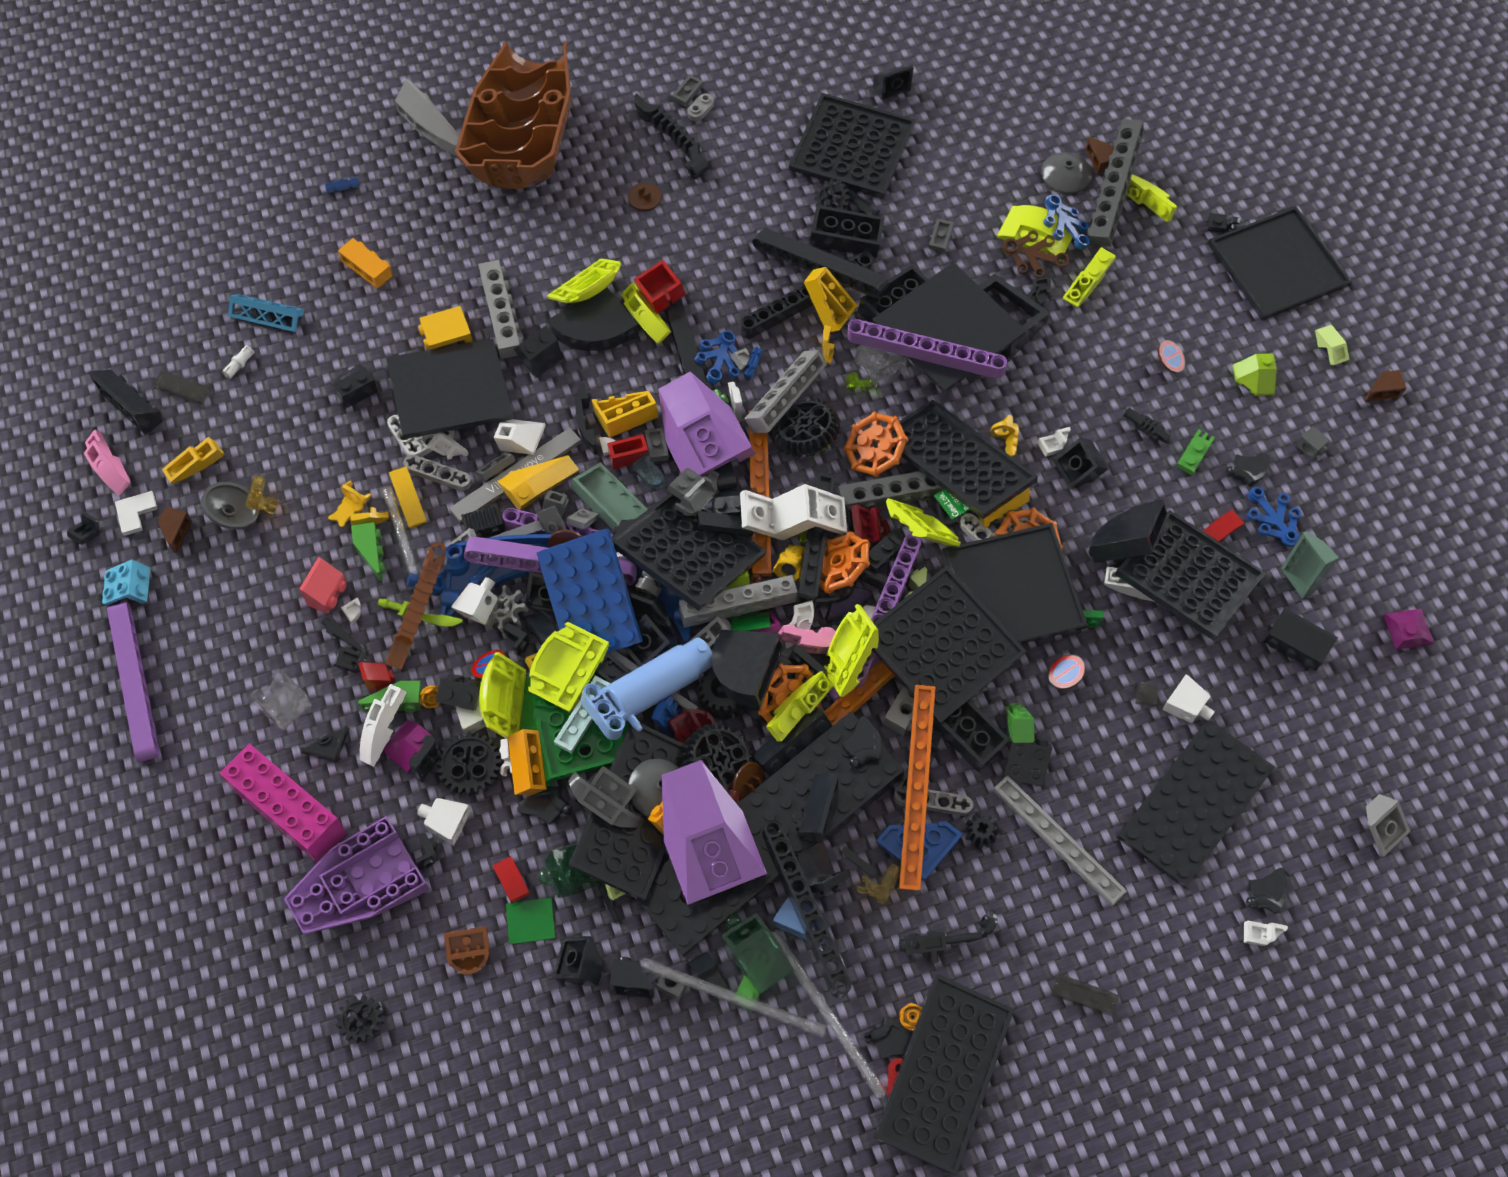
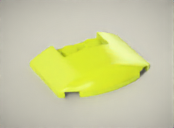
M1031 205L1012 206L997 238L1004 241L1010 238L1018 240L1034 230L1038 233V239L1036 242L1029 241L1022 245L1028 248L1044 240L1048 235L1053 236L1057 229L1058 216L1055 213V223L1052 227H1047L1044 225L1043 220L1047 216L1048 209ZM1064 226L1065 235L1060 241L1055 240L1052 247L1046 246L1038 251L1055 256L1058 253H1065L1073 237ZM1031 234L1030 238L1034 239L1036 235ZM1047 239V240H1046L1047 243H1052V242H1053L1052 239Z
M601 258L548 294L547 298L563 303H575L590 299L603 291L613 281L621 263Z
M887 499L886 503L891 517L909 526V530L913 532L912 536L946 546H960L959 538L935 517L923 514L924 510L921 508Z
M858 604L855 606L857 610L854 613L848 612L837 628L827 652V656H830V663L828 666H824L827 670L825 674L841 697L847 695L859 684L857 677L862 672L863 665L870 656L872 648H878V629L861 605Z
M567 622L564 624L565 628L558 632L554 631L546 639L535 656L529 674L531 677V687L528 686V691L571 712L580 701L583 689L591 680L600 662H603L610 643Z
M497 652L484 671L480 685L479 704L486 727L502 737L508 738L509 735L520 731L526 669Z

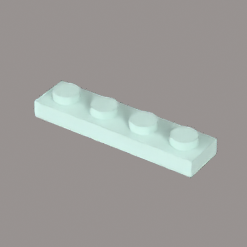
M597 676L591 682V684H596L601 689L610 684ZM591 694L587 695L590 698H595V696ZM581 699L554 740V745L571 754L593 721L592 717L583 707Z

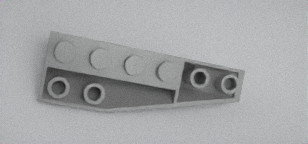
M409 79L405 80L395 99L398 113L429 141L457 156L455 150L460 135L430 101L429 96L420 91L416 83L413 84Z

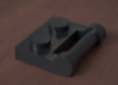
M431 735L423 738L424 745L410 759L409 766L415 778L420 782L424 781L436 762H438L437 755L441 754L440 750L435 746L436 741Z

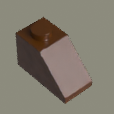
M1089 137L1085 151L1096 173H1105V170L1109 167L1108 160L1110 154L1113 153V146Z
M1387 370L1382 372L1365 397V401L1401 398L1406 390L1401 371Z
M165 507L163 513L159 515L158 524L168 545L173 552L177 553L192 520L185 511Z

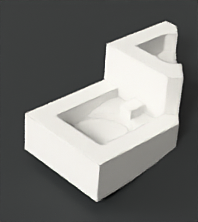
M1070 427L1059 429L1054 435L1038 439L1037 444L1045 457L1062 451L1067 442V437L1071 430Z
M437 433L428 443L429 449L443 456L446 455L448 460L452 459L453 456L463 455L465 457L468 455V451L463 446L443 433Z
M1246 921L1244 922V943L1266 946L1275 941L1281 933L1285 932L1288 926L1276 923L1262 924Z

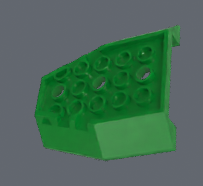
M593 674L588 684H591L592 680L596 676L595 674ZM526 677L520 730L539 731L546 787L552 786L551 781L572 776L574 771L581 774L600 769L602 766H611L628 729L629 721L625 722L621 737L617 740H610L593 720L571 754L554 745V740L573 710L568 712L529 692L528 686L531 687V677ZM599 710V712L602 714L607 713L604 710ZM610 726L612 729H618L617 726ZM583 747L591 749L588 755L580 754V750Z

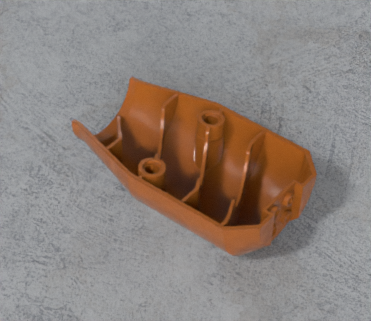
M503 42L502 48L474 88L455 154L462 164L480 181L490 186L521 189L541 184L552 175L572 102L567 42L563 44L564 54L557 61H547L543 64L521 58L509 47L507 42Z

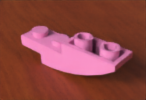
M94 430L85 442L87 449L84 454L98 476L117 495H121L130 483L128 475L119 457L112 455L102 432Z
M783 625L778 633H780L782 641L794 643L795 647L798 644L809 654H827L836 631L830 627H822L815 633L813 630L799 629L794 625Z

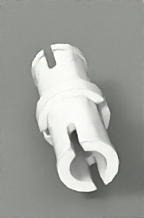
M245 345L239 354L231 358L232 361L222 370V373L227 378L232 379L240 368L243 369L246 361L254 354V351Z

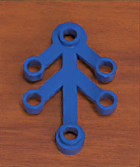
M1056 194L1047 196L1045 205L1048 208V213L1043 220L1044 225L1052 227L1055 223L1054 214L1056 213L1058 222L1057 229L1053 233L1055 240L1060 241L1064 237L1065 226L1075 240V248L1078 250L1085 249L1090 244L1089 238L1084 234H1078L1073 225L1077 226V230L1081 233H1085L1089 228L1085 221L1076 219L1079 211L1076 208L1062 204L1061 198Z
M729 330L721 332L718 338L704 339L699 345L700 349L704 352L697 353L695 361L698 364H704L707 359L716 357L713 368L706 375L707 381L710 384H717L721 380L722 372L720 369L723 361L729 369L728 376L731 379H736L740 374L739 369L735 367L737 365L726 352L727 349H729L731 354L737 352L734 346L735 335ZM721 345L720 349L709 351L712 346Z
M1253 487L1248 494V499L1252 503H1259L1268 516L1260 514L1256 509H1251L1247 514V519L1251 522L1258 521L1263 523L1258 528V533L1261 536L1279 538L1283 545L1287 547L1295 546L1300 538L1299 533L1296 531L1297 520L1301 516L1300 509L1292 508L1288 513L1290 521L1287 527L1283 521L1286 505L1290 501L1289 495L1285 493L1279 495L1276 513L1265 499L1264 490L1261 487ZM1270 525L1277 526L1279 530L1271 529Z

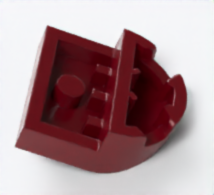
M857 504L851 507L854 534L862 539H867L870 542V546L877 545L890 533L888 521L881 518L879 515L881 511L878 508L866 509Z
M687 709L667 721L675 739L687 745L685 741L690 738V734L698 728L716 723L710 713L699 709Z

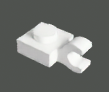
M508 738L500 740L501 747L499 749L501 759L504 760L500 767V774L505 777L509 768L510 773H512Z

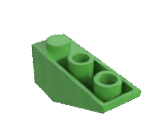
M374 522L351 526L352 539L356 551L376 577L383 581L382 574L385 573V566L380 558L383 557L382 545H379V540H382L380 529H376Z
M399 681L392 684L407 692L397 711L404 710L405 712L412 713L416 710H422L419 695L423 687L420 681ZM388 687L359 700L358 704L361 710L368 713L374 699L381 701Z
M1011 703L1009 706H1004L1011 740L1014 743L1034 742L1033 716L1019 703Z

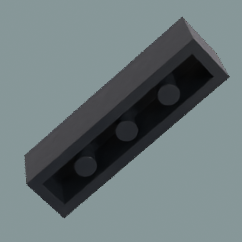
M815 707L811 713H805L783 741H776L772 737L754 752L752 756L771 777L833 725L825 713L818 707Z

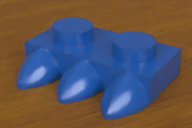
M673 695L660 701L652 714V720L664 735L673 738L674 734L667 721L682 712V708L677 709L678 702L672 703Z

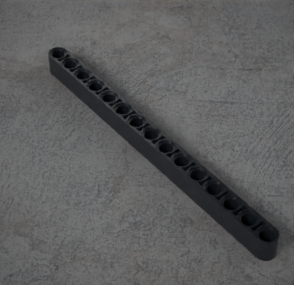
M682 298L674 303L671 301L669 302L670 306L664 310L683 374L692 372L708 387L702 364H698L695 361L698 351ZM731 461L714 470L719 473L717 481L718 492L737 488Z

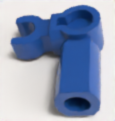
M445 567L442 573H439L431 595L439 596L445 588L444 577L447 574ZM410 573L407 586L414 588L418 583L419 575Z

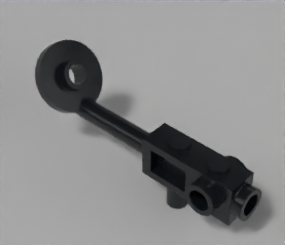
M991 909L982 917L979 924V932L945 936L943 931H927V933L923 934L910 933L909 935L902 936V939H899L900 952H904L906 955L929 952L930 963L939 962L938 951L947 950V944L972 942L991 934L998 922L997 911ZM917 941L916 946L912 947V944Z

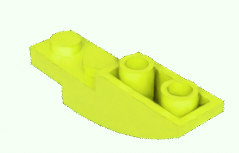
M1132 174L1126 195L1138 205L1142 203L1166 222L1171 221L1177 206L1169 200L1170 195L1150 182Z
M1101 247L1086 269L1081 271L1062 299L1078 308L1104 278L1116 255Z
M632 282L621 294L625 301L623 304L657 344H660L671 331L659 313L656 314L639 292L636 284Z
M823 671L818 672L798 687L773 712L775 716L766 728L776 741H783L805 713H811L833 687Z

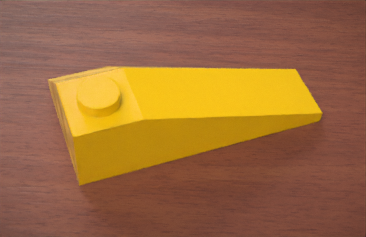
M567 455L512 471L497 483L518 510H523L548 493L549 490L554 489L577 473L579 468Z

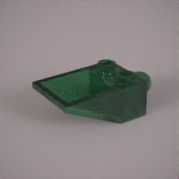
M576 845L552 850L544 860L546 868L538 873V881L543 885L552 883L558 898L578 894L602 883L568 867Z
M735 913L727 916L725 924L730 930L721 935L723 947L759 994L794 971V968L769 928L757 913H754L744 921Z

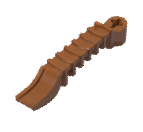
M435 542L428 548L421 568V575L418 576V583L414 587V593L410 597L411 601L406 607V614L402 617L403 622L398 627L399 632L396 633L386 658L385 664L399 670L403 668L446 556V546L443 543ZM438 547L440 548L439 552H441L442 554H439L433 562L435 552L432 551V549H436Z

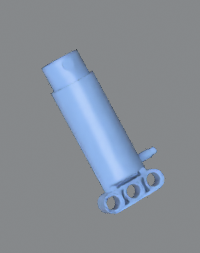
M695 638L683 646L677 645L602 689L596 684H587L582 692L581 703L603 734L610 740H617L621 737L626 721H629L632 727L637 732H640L642 726L635 716L696 681L700 674L712 668V651L701 638ZM591 694L595 696V698H590L587 695ZM599 710H604L607 713L602 714L599 712ZM610 726H617L618 729H612Z

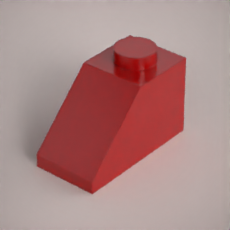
M643 434L607 443L608 455L613 470L632 465L648 452Z
M358 663L363 681L370 695L388 687L390 684L392 685V681H395L392 669L388 670L386 664Z

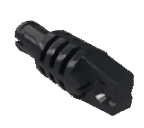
M1130 407L1124 413L1123 417L1136 424L1138 430L1156 441L1158 439L1166 444L1170 439V434L1165 431V427L1149 416H1142Z

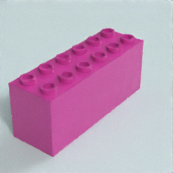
M250 743L219 773L239 797L316 863L347 835L346 830L335 815Z

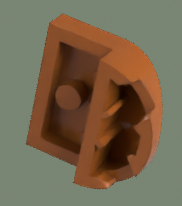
M487 926L444 933L446 959L449 966L460 974H473L481 970L490 954Z

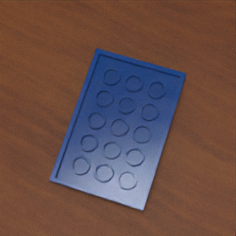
M603 529L536 552L559 630L565 628L564 624L567 622L576 625L608 641L610 644L606 653L643 642L609 529Z

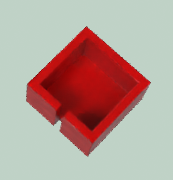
M664 260L634 278L639 292L656 314L670 306L669 302L672 301L674 303L686 295L682 283Z

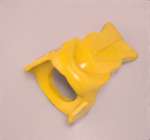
M1008 415L1003 421L991 427L990 435L995 438L1005 439V451L1013 458L1017 452L1019 426L1016 423L1013 424V416Z
M351 481L341 486V491L345 497L338 506V510L328 517L329 520L338 522L340 527H344L346 522L351 519V514L362 511L366 502L372 496L371 493L366 495L358 493L351 488L353 485Z
M788 544V548L780 554L772 572L780 578L788 576L782 571V566L786 563L791 564L796 569V573L792 575L794 581L799 580L805 547Z

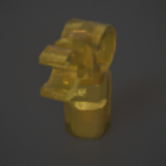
M254 476L246 500V506L253 510L265 509L268 513L275 514L278 500L275 498L267 499L265 496H262L266 479L261 476Z
M890 863L880 881L881 885L873 884L868 877L862 876L861 880L866 882L867 885L865 887L857 885L856 889L860 893H869V896L875 898L878 903H885L889 899V889L894 887L900 876L901 868Z

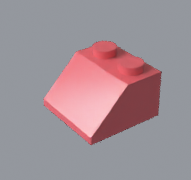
M318 557L299 590L309 607L329 614L330 610L336 606L340 593H343L346 589L347 582L343 573Z

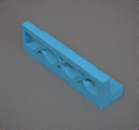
M235 294L230 295L228 316L296 332L298 317L304 316V309ZM235 304H239L244 312L241 314L234 313ZM256 308L260 316L253 318L249 311ZM269 312H273L277 320L270 322L266 315ZM286 316L293 317L292 326H287L283 318Z

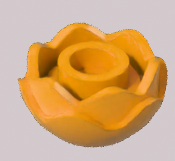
M434 685L425 687L419 695L420 704L426 708L438 707L440 703L436 702L439 687Z
M909 1003L901 1009L899 1014L900 1022L906 1029L914 1030L922 1007Z

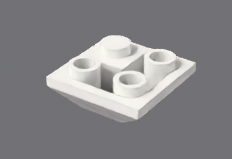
M507 420L499 424L494 439L500 451L534 455L546 425L539 422Z

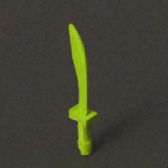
M379 599L378 606L400 611L397 614L403 617L407 611L406 607L410 602L404 601L403 604L390 601V599ZM426 613L421 618L425 622L443 627H451L463 622L462 619L451 616Z

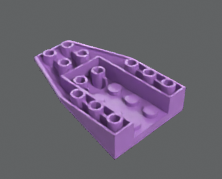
M688 372L658 389L666 444L681 473L686 468H689L701 477H704L710 471L721 467L735 458L741 462L756 454L731 407L692 372Z
M701 760L662 775L664 843L687 905L767 874L743 811Z
M385 816L332 847L291 890L284 900L302 933L305 935L372 918L430 889L388 817Z

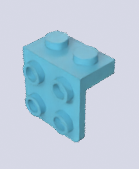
M129 560L108 569L104 575L102 603L109 605L124 598H129L141 604L146 603L150 567L135 560Z

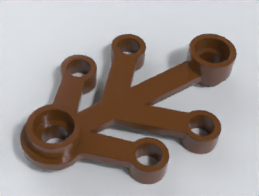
M1034 230L1018 240L1007 239L1002 246L1003 252L1013 257L1018 266L1017 271L1019 274H1025L1028 271V265L1023 263L1019 253L1026 255L1034 270L1035 278L1044 277L1045 270L1040 267L1036 258L1055 263L1058 268H1065L1069 262V257L1065 253H1058L1055 256L1038 251L1046 246L1052 247L1054 245L1055 238L1052 235L1046 236L1044 240L1028 248L1023 247L1022 245L1029 241H1037L1038 233ZM1034 234L1036 235V238L1032 239L1030 238V235ZM1047 239H1052L1053 242H1052V243H1047L1046 240H1047ZM1012 245L1014 249L1009 250L1008 246ZM1062 259L1065 263L1059 264L1058 260ZM1024 266L1026 270L1021 271L1019 268ZM1041 271L1043 274L1039 276L1036 272Z

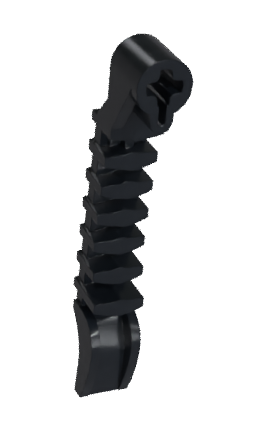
M636 93L634 95L635 108L639 116L644 121L651 122L654 128L659 126L662 132L666 130L667 136H671L672 140L677 142L678 147L682 148L685 154L688 153L689 161L684 164V167L690 176L697 179L707 172L710 166L707 160L700 155V143H696L694 138L690 137L688 132L684 131L683 127L679 126L677 121L673 120L664 108L662 109L659 105L645 102Z

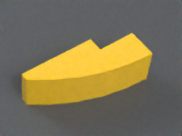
M207 437L195 448L189 446L166 465L162 471L170 483L173 484L204 470L225 454L215 440Z
M407 466L389 472L409 529L427 523Z

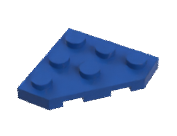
M947 821L934 824L925 823L922 881L929 877L963 835ZM889 825L876 840V843L901 863L904 826Z

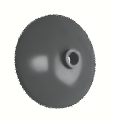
M1061 152L1053 154L1045 160L1041 175L1043 181L1050 189L1062 194H1075L1088 187L1092 179V169L1089 163L1081 156L1074 153Z
M219 482L209 486L204 491L201 499V506L205 515L215 524L228 529H243L251 526L256 521L260 511L259 503L253 493L247 488L232 482Z
M649 759L639 764L630 775L628 783L637 789L631 798V802L646 817H649L651 811L662 802V788L659 786V782H662V775L679 769L672 762L664 759Z

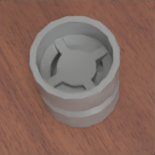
M643 571V578H639L635 590L641 591L651 598H658L662 590L660 587L662 584Z

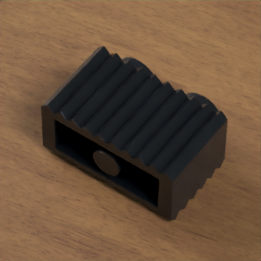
M498 505L461 515L465 531L469 528L474 529L477 537L496 536L505 532Z

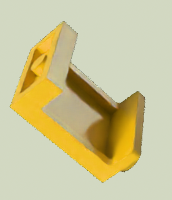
M461 306L419 318L421 325L418 328L421 336L425 335L426 339L423 342L426 350L462 340L465 343L473 342Z

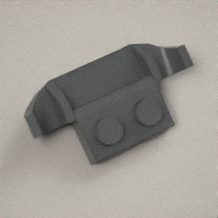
M686 468L667 489L668 492L681 499V503L675 504L674 510L686 516H696L697 512L702 511L715 497L719 473L713 470L709 472L707 477H701L696 472Z
M602 766L592 782L586 781L575 771L568 780L578 802L611 825L635 828L643 819L626 807L637 789L606 767Z

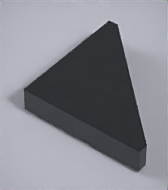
M344 726L343 729L333 734L330 733L305 748L302 747L300 752L337 762L349 732V727Z

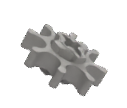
M503 585L502 594L497 597L498 600L485 625L490 629L493 624L498 622V629L505 633L503 628L506 624L512 621L520 626L521 622L516 618L517 614L521 611L527 612L529 609L524 603L518 604V601L524 597L520 590L509 596L510 590L506 585Z

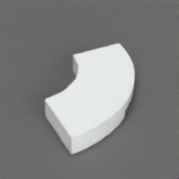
M813 601L793 606L794 615L789 625H794L796 628L803 630L810 629L814 618ZM784 641L786 649L795 645L794 643Z

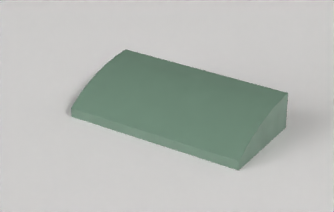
M601 462L572 479L571 489L595 513H598V516L613 531L615 527L619 526L621 520L636 519L648 510Z
M1306 531L1299 538L1282 565L1281 570L1303 599L1316 592L1338 560V556L1322 540Z

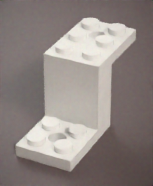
M806 484L774 499L747 490L740 492L742 528L780 540H785L815 526L841 535L847 533L844 497Z

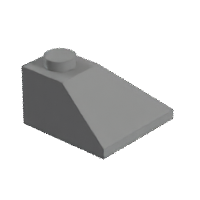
M1379 794L1366 806L1368 825L1380 855L1385 856L1410 832V828L1399 801Z

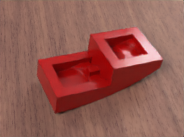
M1231 509L1206 527L1203 532L1221 543L1228 535L1241 528L1244 522Z
M511 856L492 865L511 904L530 894Z

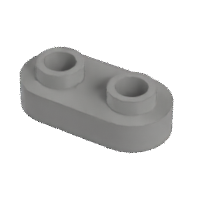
M710 94L700 95L688 107V118L692 121L702 120L714 107V98Z

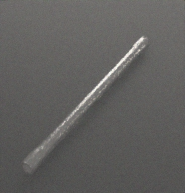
M386 486L382 489V493L392 518L408 573L419 575L397 506L393 487ZM426 604L425 607L426 614H432L429 604ZM423 621L427 635H435L438 632L435 624Z
M774 931L768 938L782 955L865 1078L871 1091L877 1099L882 1098L888 1093L887 1089L870 1068L790 950L780 931Z
M644 958L641 966L642 971L662 976L798 1027L821 1038L824 1036L826 1025L805 1019L666 967L662 963Z

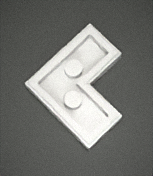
M729 382L728 396L731 408L738 422H741L742 399L740 391L734 382Z
M153 491L115 501L122 534L126 536L143 530L139 515L158 509Z

